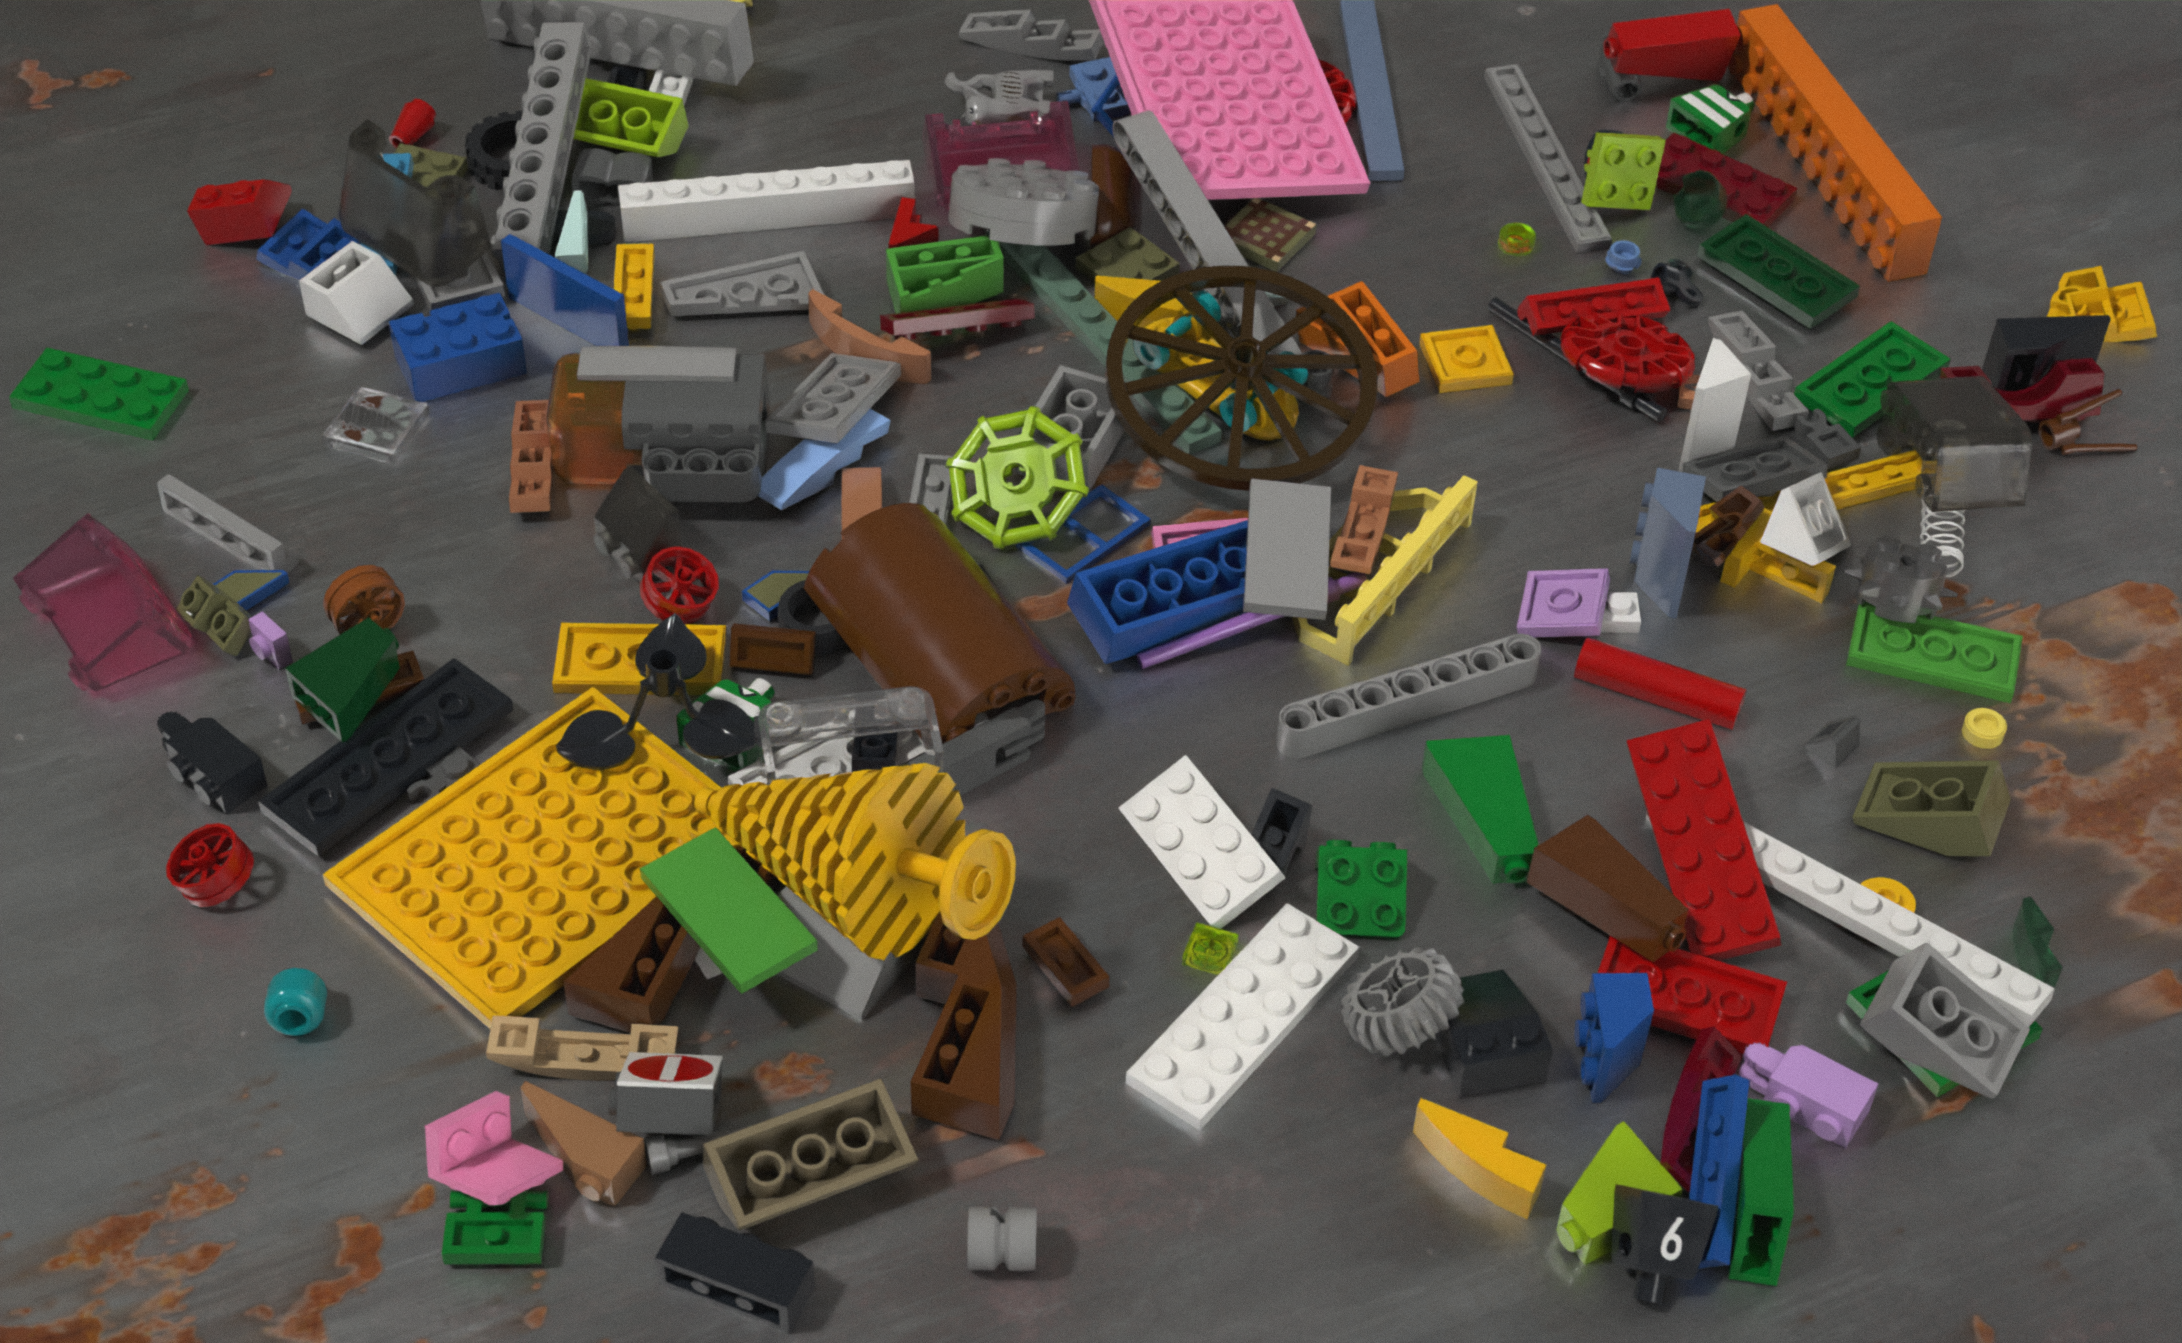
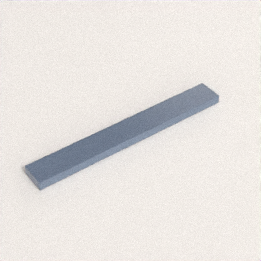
M1340 0L1339 11L1351 82L1356 92V113L1369 181H1401L1404 179V165L1374 0Z

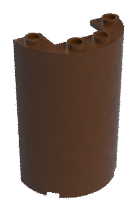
M916 503L894 504L861 517L840 532L844 539L831 552L829 549L824 548L812 565L805 581V591L893 704H899L900 713L930 751L973 729L978 713L992 708L1003 707L1008 702L1028 695L1040 693L1038 700L1045 704V715L1055 711H1064L1074 705L1076 691L1070 675L938 515L930 512L924 505Z

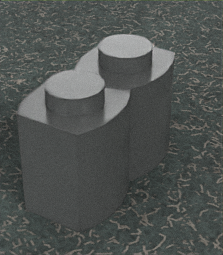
M602 149L582 150L579 153L571 178L572 192L581 190L584 193L586 204L596 205L610 202L620 207L618 185L652 182V158L633 152L615 155Z

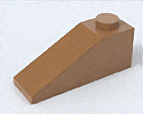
M525 1081L520 1087L525 1116L553 1156L563 1160V1170L573 1185L586 1198L593 1201L601 1200L616 1207L647 1167L644 1139L631 1132L616 1131L615 1124Z

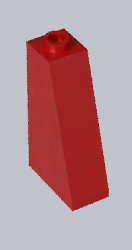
M1730 9L1613 23L1608 37L1604 40L1603 50L1605 57L1610 59L1615 73L1721 81L1741 34Z

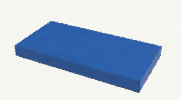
M509 234L501 240L509 299L595 346H629L625 302L622 293L514 235Z

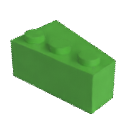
M990 235L886 249L887 286L895 313L974 304L1003 293L1004 258L999 242L989 240Z

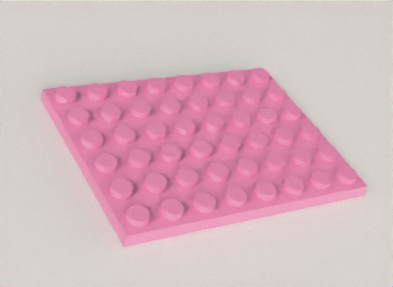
M1089 0L1131 114L1135 115L1146 110L1154 113L1207 200L1367 194L1370 181L1293 0Z

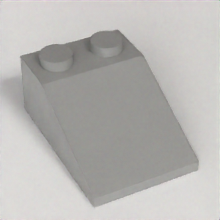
M1927 942L1894 960L1860 1023L1863 1029L1893 1054L1991 1099L1998 1095L2030 1031L2027 1026Z

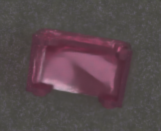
M1068 101L1050 102V111L1041 117H1038L1037 111L1030 112L1029 120L961 127L960 119L952 120V125H948L944 121L943 113L925 115L922 142L937 205L945 207V210L949 211L952 174L961 165L988 164V159L1001 158L1009 160L1010 164L1024 165L1026 160H1038L1046 163L1045 168L1065 172L1080 171Z
M89 513L85 514L13 577L22 592L18 596L21 603L33 614L36 615L40 611L49 617L70 649L73 657L68 660L71 670L67 674L73 683L83 691H86L88 688L95 692L101 691L180 657L198 643V640L137 552Z

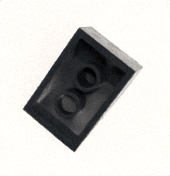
M1497 970L1460 977L1463 988L1461 995L1464 1003L1457 1008L1459 1015L1454 1019L1448 1020L1449 1028L1447 1030H1439L1435 1034L1458 1098L1546 1082L1553 1048L1538 1012L1504 970Z

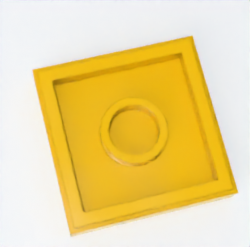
M1493 325L1420 334L1419 344L1439 394L1512 385L1514 374Z

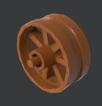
M362 565L345 571L332 582L325 593L323 607L326 616L333 623L339 634L344 633L368 617L382 629L388 628L390 630L402 616L405 600L402 591L384 568L375 565ZM348 616L346 620L340 619L342 617Z

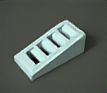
M580 190L573 192L555 252V258L587 274V271H589L587 207L584 193Z

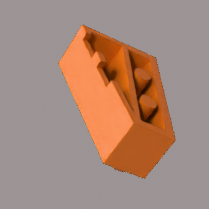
M1363 281L1327 296L1351 317L1365 336L1376 364L1377 392L1387 397L1419 382L1416 348ZM1306 308L1296 309V316L1304 312ZM1320 317L1298 332L1299 342L1312 350L1324 351L1330 355H1351L1341 338ZM1343 369L1359 379L1356 369Z

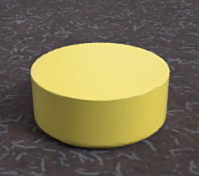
M1976 708L1968 712L1962 726V734L1966 741L1973 746L1983 749L1999 746L2003 742L2007 730V723L2003 716L1988 708Z

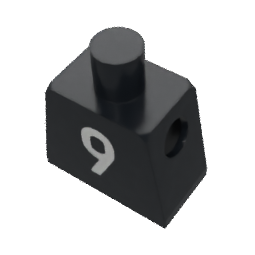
M1615 1185L1611 1258L1615 1264L1638 1270L1633 1298L1661 1304L1667 1276L1692 1280L1696 1276L1719 1206L1634 1187Z

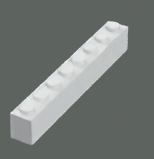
M891 160L880 163H856L845 166L618 185L624 243L895 219L901 197L915 199L914 178L910 160Z

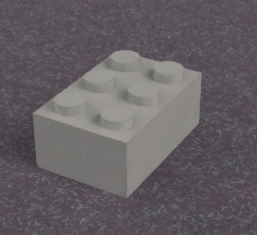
M1060 365L1035 407H1039L1041 413L1070 433H1077L1081 437L1083 443L1080 449L1085 486L1089 488V493L1125 430L1117 419L1109 401L1105 378ZM1038 429L1035 430L1033 439L1041 446L1043 445L1048 449L1057 443ZM1063 454L1055 459L1057 479L1069 481L1066 456ZM1019 467L1015 468V473L1026 476V473H1021Z

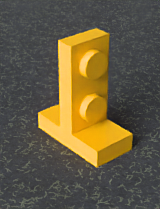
M1764 508V512L1726 558L1720 581L1735 588L1745 574L1751 570L1822 603L1829 594L1836 566L1826 561L1811 566L1760 543L1773 512Z

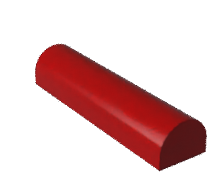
M1589 637L1586 638L1582 646L1574 672V678L1701 720L1710 719L1711 723L1731 730L1734 728L1747 693L1745 688Z

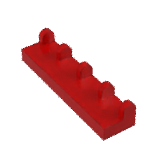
M1658 277L1529 295L1519 305L1517 313L1520 320L1528 321L1532 335L1537 336L1562 332L1570 321L1579 316L1596 319L1594 314L1587 315L1593 312L1613 311L1599 314L1611 322H1615L1618 313H1622V318H1635L1636 315L1649 319L1662 318L1670 312V307Z

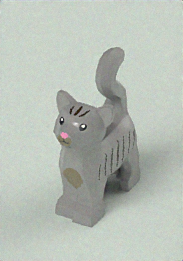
M1012 70L1000 72L996 75L978 74L968 81H959L955 72H950L945 77V84L949 91L966 98L965 113L961 116V123L969 124L971 127L979 130L993 125L1008 129L1035 128L1041 135L1049 136L1052 103L1050 100L1043 99V86H1053L1054 71ZM981 88L988 89L992 92L993 99L978 92V90Z

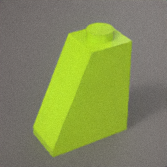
M1624 1121L1615 1126L1561 1206L1556 1228L1559 1240L1568 1251L1574 1252L1584 1265L1612 1251L1614 1190L1616 1184L1681 1197L1683 1189Z

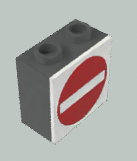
M629 1052L622 1071L616 1073L615 1086H611L609 1091L608 1112L609 1115H616V1131L712 1135L722 1102L723 1056Z

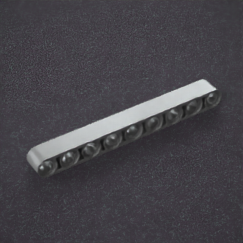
M1146 110L1114 121L1112 130L1118 148L1192 269L1211 266L1249 267L1154 113ZM1218 287L1205 289L1218 302L1221 316L1235 338L1240 337L1244 288ZM1256 290L1252 337L1262 341L1285 324L1266 293ZM1290 337L1267 353L1280 354L1283 351H1289L1296 355L1302 354L1293 337Z

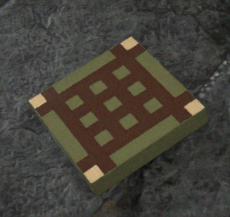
M1253 198L1224 227L1244 258L1278 272L1316 234L1317 224L1262 199Z

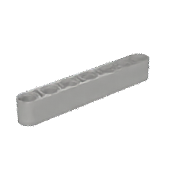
M1515 634L1290 703L1284 706L1279 713L1276 739L1277 749L1288 758H1305L1528 688L1536 681L1541 645L1536 638L1530 635Z

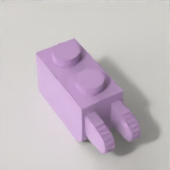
M1760 1042L1749 1044V1047H1746L1744 1052V1064H1741L1738 1073L1741 1077L1750 1080L1749 1085L1752 1089L1765 1095L1763 1100L1790 1104V1120L1815 1132L1822 1139L1832 1141L1844 1148H1847L1869 1113L1879 1085L1804 1045L1791 1046L1787 1053L1783 1054L1770 1046L1766 1047L1765 1044H1760Z

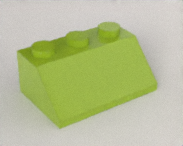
M586 78L573 139L654 157L677 153L689 127L683 99Z

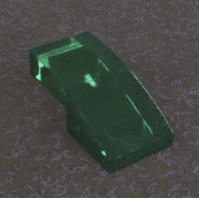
M2031 896L2023 898L2013 925V943L2017 962L2021 971L2055 989L2063 967L2048 947L2054 928Z

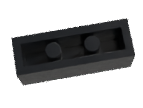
M681 1212L655 1256L659 1285L788 1334L792 1331L815 1288L813 1261L807 1259L802 1253L793 1249L783 1250L769 1245L751 1233L740 1234L726 1229L714 1220L704 1216L697 1218Z

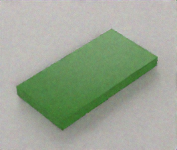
M1867 601L1862 605L1858 604L1846 666L2011 703L2015 690L2023 636L1936 616L1929 620L1925 615H1918L1915 623L1898 622L1875 615L1876 606Z
M716 827L640 868L641 879L741 994L818 950L816 938Z

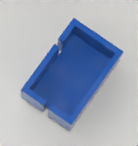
M500 292L430 310V316L424 317L423 313L389 321L394 355L416 404L527 374L523 339L513 319L510 317V312Z

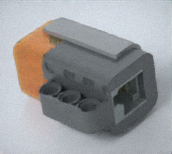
M582 346L580 353L563 355L557 360L553 369L546 416L552 463L556 476L561 481L572 485H645L647 496L661 502H747L755 499L761 491L762 476L766 474L770 433H766L765 420L770 416L766 356L761 354H739L737 347Z

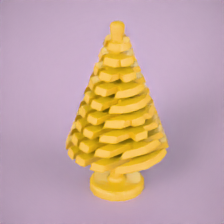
M920 763L883 767L882 770L868 769L845 772L835 776L820 774L806 778L773 780L770 785L762 782L744 785L732 784L722 787L719 791L703 788L698 791L695 797L694 805L699 813L711 816V820L715 823L714 826L730 835V839L735 844L744 847L747 850V854L762 863L766 870L777 877L811 909H814L828 924L830 923L844 938L847 937L858 950L864 952L870 958L885 960L890 951L897 958L913 949L931 930L939 911L944 925L953 935L976 940L988 934L1000 921L1011 898L1016 872V858L1012 843L1003 833L987 829H980L965 836V820H955L964 808L959 790H953L956 784L948 773H937L941 767Z

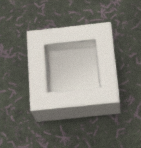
M1608 592L1601 632L1639 633L1641 617L1637 593Z

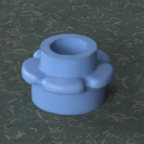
M1617 241L1611 245L1605 261L1616 273L1628 274L1633 268L1637 269L1641 266L1642 258L1639 257L1640 249L1636 244L1630 241Z

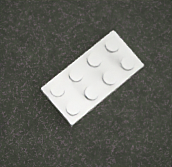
M1187 755L1183 756L1118 808L1216 933L1285 879L1279 868Z

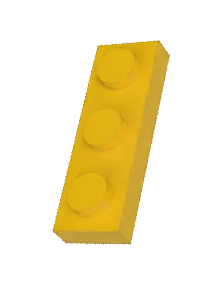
M616 244L614 290L624 295L627 329H651L655 261L654 244Z

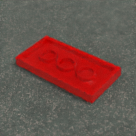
M1611 935L1597 972L1647 973L1654 1007L1650 1026L1697 1040L1701 1029L1715 1026L1741 1054H1744L1746 1047H1749V1044H1754V1042L1765 1044L1766 1047L1769 1046L1787 985V981L1681 949H1677L1674 952L1669 951L1652 962Z

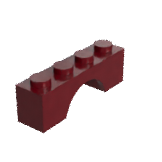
M2093 358L2054 360L2047 374L2033 386L2019 391H2004L1992 386L1991 381L1979 365L1941 368L1937 410L1946 423L1955 424L1962 428H1969L1973 424L1978 423L2004 426L2010 424L2011 421L2023 420L2041 423V421L2055 418L2058 414L2071 411L2102 396L2105 373ZM2101 406L2076 417L2077 421L2085 419L2086 416H2099Z

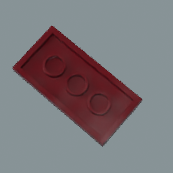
M1675 132L1665 141L1655 186L1730 222H1734L1747 214L1766 227H1769L1795 200L1798 190L1797 187L1779 178L1772 177L1752 168L1748 164L1741 163L1721 154L1717 150L1710 149Z

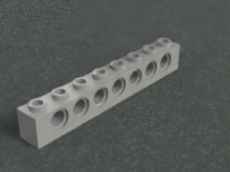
M584 22L542 23L540 36L534 40L535 59L533 65H529L528 91L522 95L523 114L521 120H518L516 123V146L510 150L509 155L511 169L509 177L504 178L503 205L497 209V233L492 235L490 242L491 254L497 258L502 272H505L501 240L509 234L547 254L550 253L592 51V44Z

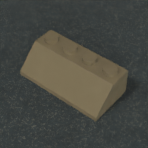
M881 1078L704 1143L703 1168L719 1206L739 1231L918 1163V1157Z

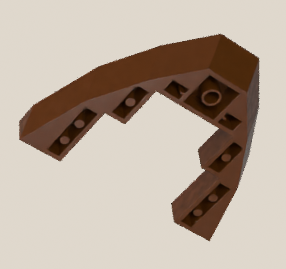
M739 846L735 848L776 894L782 882L766 870L762 863L747 854V850L744 847ZM656 896L563 981L568 1014L631 1033L632 1024L661 1025L701 947ZM939 911L915 963L916 996L945 1004L910 1081L911 1115L999 1140L1015 1104L1017 984L999 923L988 934L976 940L965 939L955 936L944 925Z

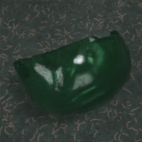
M1698 170L1686 174L1682 178L1683 187L1681 191L1673 195L1676 218L1686 228L1707 229L1717 223L1725 214L1727 209V191L1711 172Z

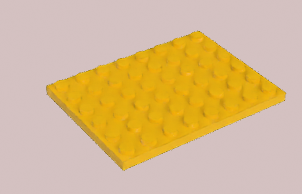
M591 687L323 873L325 886L489 1029H491L493 1015L522 1017L564 986L563 981L656 897L641 879L640 868L715 828V823L711 820V816L699 813L695 809L694 801L698 791L701 789L710 788L719 791L722 787L639 722H636L634 729L627 733L635 742V752L626 762L617 767L605 770L587 769L567 761L558 754L556 744L562 739L567 727L573 720L586 712L594 710L609 711L619 716L623 725L628 722L630 715L594 687ZM719 830L734 848L739 847L730 839V835Z

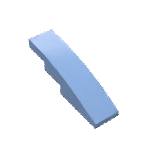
M869 409L838 443L804 439L762 476L761 491L758 496L783 510L833 485L837 470L861 459L863 445L888 434L890 420Z

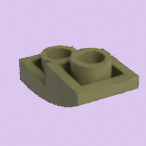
M197 575L191 586L184 591L176 610L193 628L205 632L224 652L237 656L251 634L248 619L253 616L222 590L205 578Z

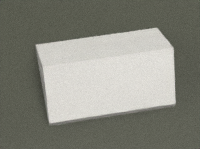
M1713 338L1696 386L1679 472H1683V463L1734 450L1751 373L1719 339Z
M1822 472L1781 490L1760 541L1762 544L1811 566L1819 564L1851 546Z

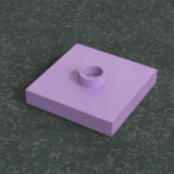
M1608 568L1528 571L1517 623L1518 634H1527L1532 637L1600 636L1610 583Z

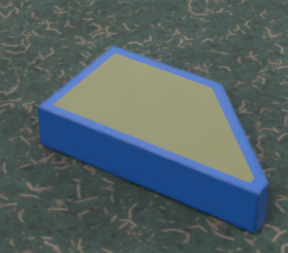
M234 570L213 583V585L247 611L290 582L288 573L284 570Z
M772 570L742 590V601L770 622L778 617V605L782 594L788 587L806 580L809 571Z

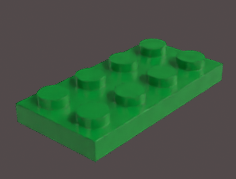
M1890 321L1796 386L1794 395L1811 411L1819 409L1824 412L1827 417L1826 421L1832 425L1839 423L1853 438L1939 377L1941 368L1949 367L1951 359Z
M46 347L10 394L9 400L13 409L154 441L188 393L189 388L187 380L184 378Z

